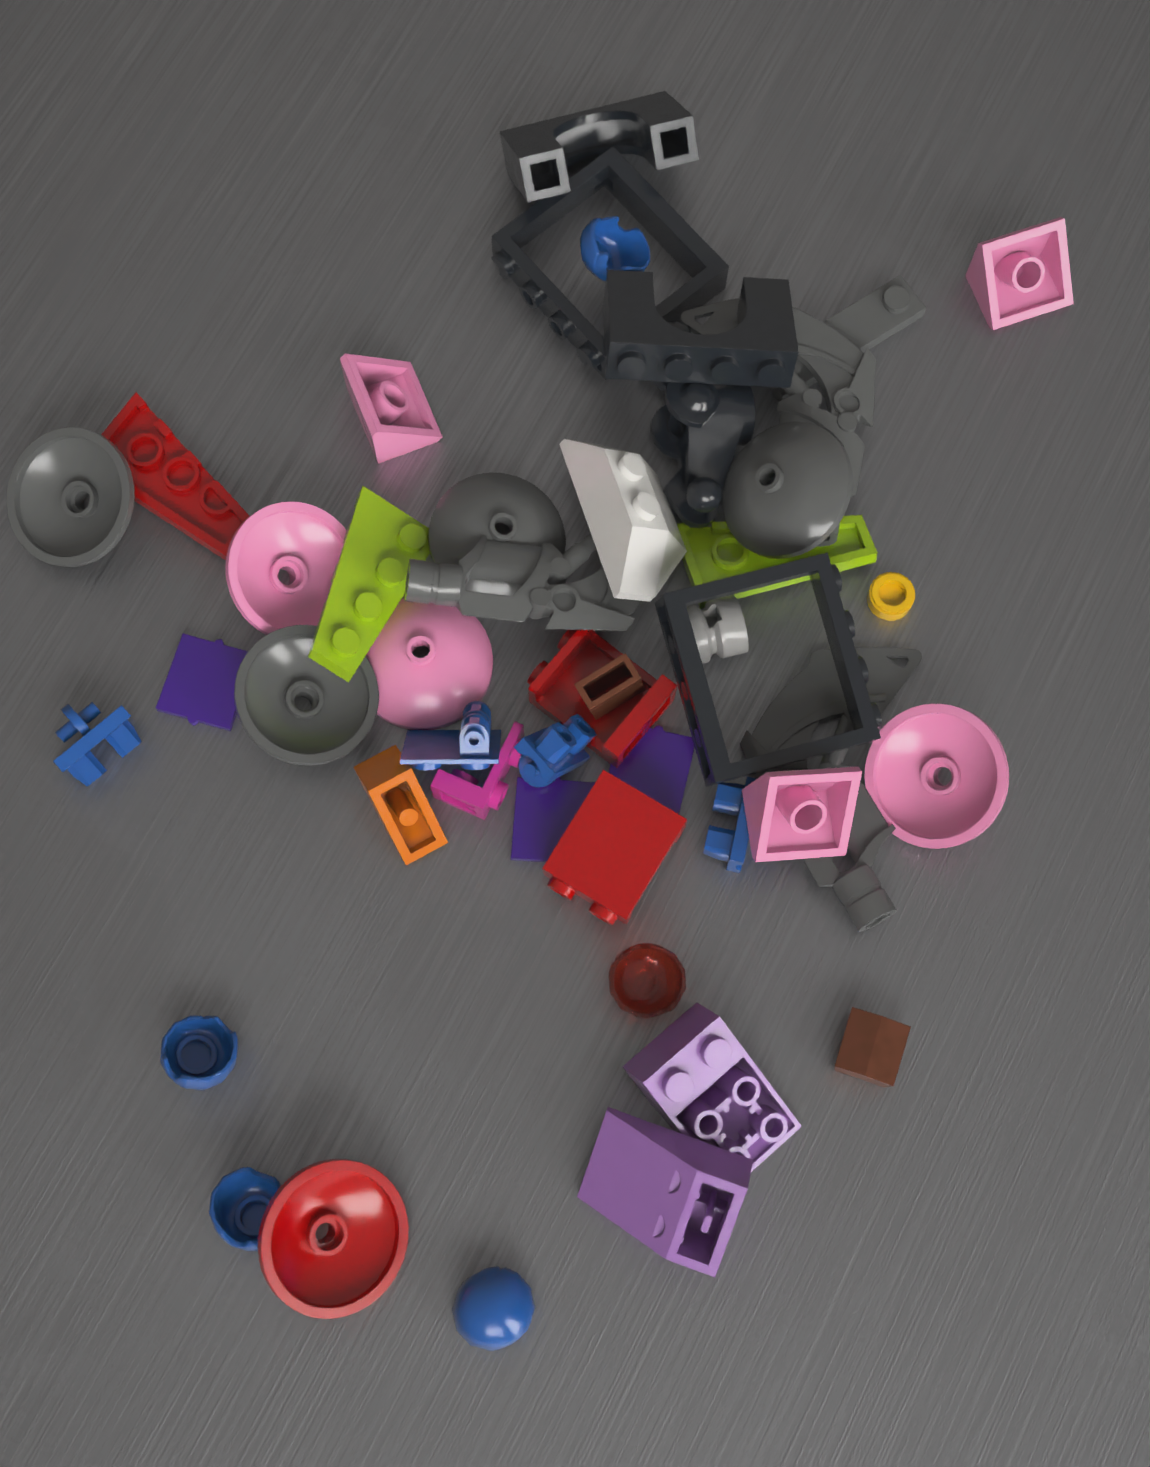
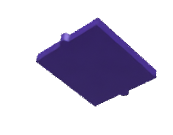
M183 633L157 702L156 710L188 719L189 723L193 726L199 722L231 731L237 715L234 704V684L240 664L248 651L227 646L222 639H217L213 642Z
M660 725L654 729L650 728L618 768L610 764L609 773L679 814L695 749L692 737L663 731V727Z
M517 777L511 860L546 863L595 782L561 780L558 777L551 784L538 788L529 785L522 777Z

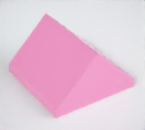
M1055 218L978 243L965 277L990 329L995 330L1074 304L1064 218Z
M346 353L340 358L346 388L378 464L437 443L443 438L411 362Z
M859 767L766 772L742 789L751 854L754 861L767 862L846 856L862 770Z

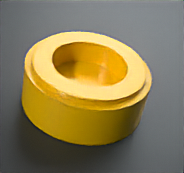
M886 572L877 576L872 581L867 592V604L871 612L878 618L887 621H894L904 617L910 611L915 600V589L911 581L904 575L896 572Z

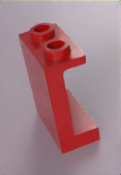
M567 630L557 645L560 651L549 663L545 660L540 662L530 674L527 681L530 684L528 688L529 702L554 722H560L562 725L571 716L579 714L597 734L586 746L606 762L618 768L647 731L653 727L673 703L677 684L663 674L657 680L630 659L640 675L646 690L598 720H595L574 684L623 655V653L600 637L595 630ZM630 674L621 679L620 681L616 682L612 686L608 687L607 689L603 690L599 694L590 698V700H596L597 698L609 692L621 683L630 679Z
M603 769L542 868L544 875L550 878L547 886L568 900H572L576 894L591 903L588 911L609 925L613 926L616 920L627 925L634 908L674 842L677 843L686 828L687 819Z

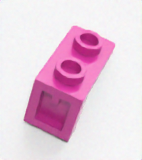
M516 721L513 723L500 750L499 764L493 765L483 788L477 786L479 781L475 777L464 771L453 769L450 774L438 769L430 785L433 798L483 820L486 819L491 808L498 810L509 787V784L503 781L511 766L519 767L522 754H519L514 746L525 736L524 725Z

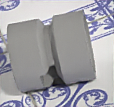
M734 594L706 601L704 609H700L696 604L686 606L702 664L710 662L712 654H716L723 659L748 652L749 643L746 624Z

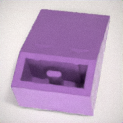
M698 1002L622 1066L673 1131L752 1159L751 1172L802 1127L721 1017Z
M608 1107L577 1197L666 1260L715 1277L748 1190L753 1160Z

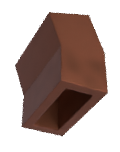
M626 653L574 684L595 720H598L646 690L640 675ZM630 674V679L621 683L620 685L613 688L604 695L600 696L596 700H590V698L594 697L595 695L599 694L603 690L607 689L608 687L612 686L613 684H615L616 682L620 681L621 679Z
M852 1007L836 1059L835 1071L883 1088L894 1086L911 1026Z

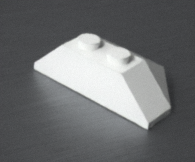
M563 439L559 445L613 597L650 602L656 597L687 552L668 500L663 493V487L658 475L640 454L599 444Z

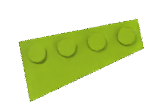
M365 486L361 487L357 495L354 512L343 541L342 551L332 576L330 590L308 654L310 659L348 683L405 594L409 559L425 561L430 554L428 545L429 528Z
M862 515L843 516L840 521L838 538L834 544L821 547L816 546L804 554L785 559L763 557L745 548L732 535L726 521L712 522V527L689 528L684 523H676L687 550L682 561L691 586L827 552L831 565L835 564L839 572L875 563L878 553ZM810 576L737 593L734 596L737 599L804 582L810 580ZM706 601L698 603L700 609L705 607Z

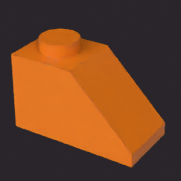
M395 744L353 768L405 865H408L442 847L448 841L409 764H400L402 753Z

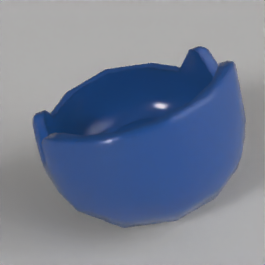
M618 216L592 219L585 226L580 237L583 263L595 277L603 282H606L607 270L643 272L650 264V247L642 231L639 228L622 229L618 225Z
M191 1015L173 1023L162 1038L161 1065L168 1077L185 1089L207 1090L222 1083L234 1069L238 1054L237 1034L235 1031L232 1032L218 1016L203 1017L201 1015Z
M242 1167L222 1177L211 1192L209 1215L215 1231L223 1241L235 1248L246 1251H258V1235L262 1217L271 1198L282 1186L276 1177L256 1171L251 1167Z
M498 1266L485 1268L465 1280L457 1291L452 1308L456 1330L469 1345L490 1351L502 1349L520 1339L528 1331L535 1311L531 1287L518 1272Z

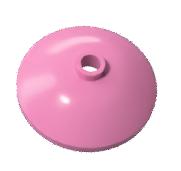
M302 502L275 503L262 508L248 517L237 529L230 542L225 565L228 589L234 604L242 616L254 628L265 635L288 626H317L330 590L332 576L342 551L346 528L328 512ZM280 569L285 570L289 574L290 581L288 585L283 584L279 580L278 573Z
M405 598L400 600L366 654L378 684L379 704L377 715L395 726L409 730H436L460 721L463 718V710L467 704L473 701H482L490 685L493 673L491 643L484 627L476 617L462 615L457 607L435 605L434 603L405 601ZM419 646H425L430 650L429 654L423 658L415 657L413 651Z
M924 704L901 712L879 731L881 738L872 742L866 758L865 788L887 824L895 826L896 829L892 832L893 835L918 847L932 849L950 848L973 840L994 822L1007 796L1009 766L1006 753L999 738L980 717L953 705ZM944 767L948 768L952 775L951 781L947 785L941 784L938 780V773Z

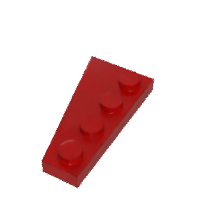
M135 392L101 434L121 451L130 467L134 482V501L226 561L228 547L235 532L250 515L206 471L195 455L184 447L174 436L172 430L161 418L159 419L151 411L147 403Z

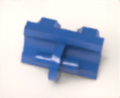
M91 702L77 714L67 704L60 710L67 716L69 721L55 733L64 743L79 731L83 737L53 762L62 772L68 770L73 777L88 787L107 771L90 750L106 739L123 758L142 741L133 725L128 721L131 715L122 705L91 730L87 724L102 713L96 705Z
M579 714L571 716L563 725L557 722L523 737L514 746L519 754H522L519 761V771L522 778L531 786L545 787L554 782L558 777L581 767L590 758L583 748L597 735L596 732Z
M747 777L745 785L723 782L718 783L712 811L738 817L735 831L709 825L703 854L728 862L726 868L728 871L740 873L744 863L749 834L742 789L755 781L756 778Z

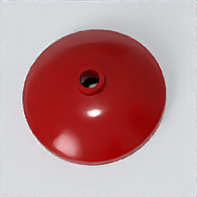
M328 1159L313 1163L299 1170L276 1191L264 1212L260 1224L258 1257L268 1286L283 1303L309 1317L319 1319L340 1318L366 1308L388 1289L397 1276L405 1258L409 1227L403 1200L395 1186L386 1176L373 1167L359 1161ZM327 1223V1234L322 1239H317V1228L321 1224Z

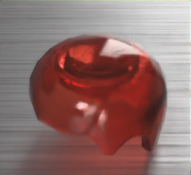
M639 943L624 949L616 955L608 972L609 993L621 1010L638 1018H652L673 1011L686 990L685 969L675 953L658 944Z

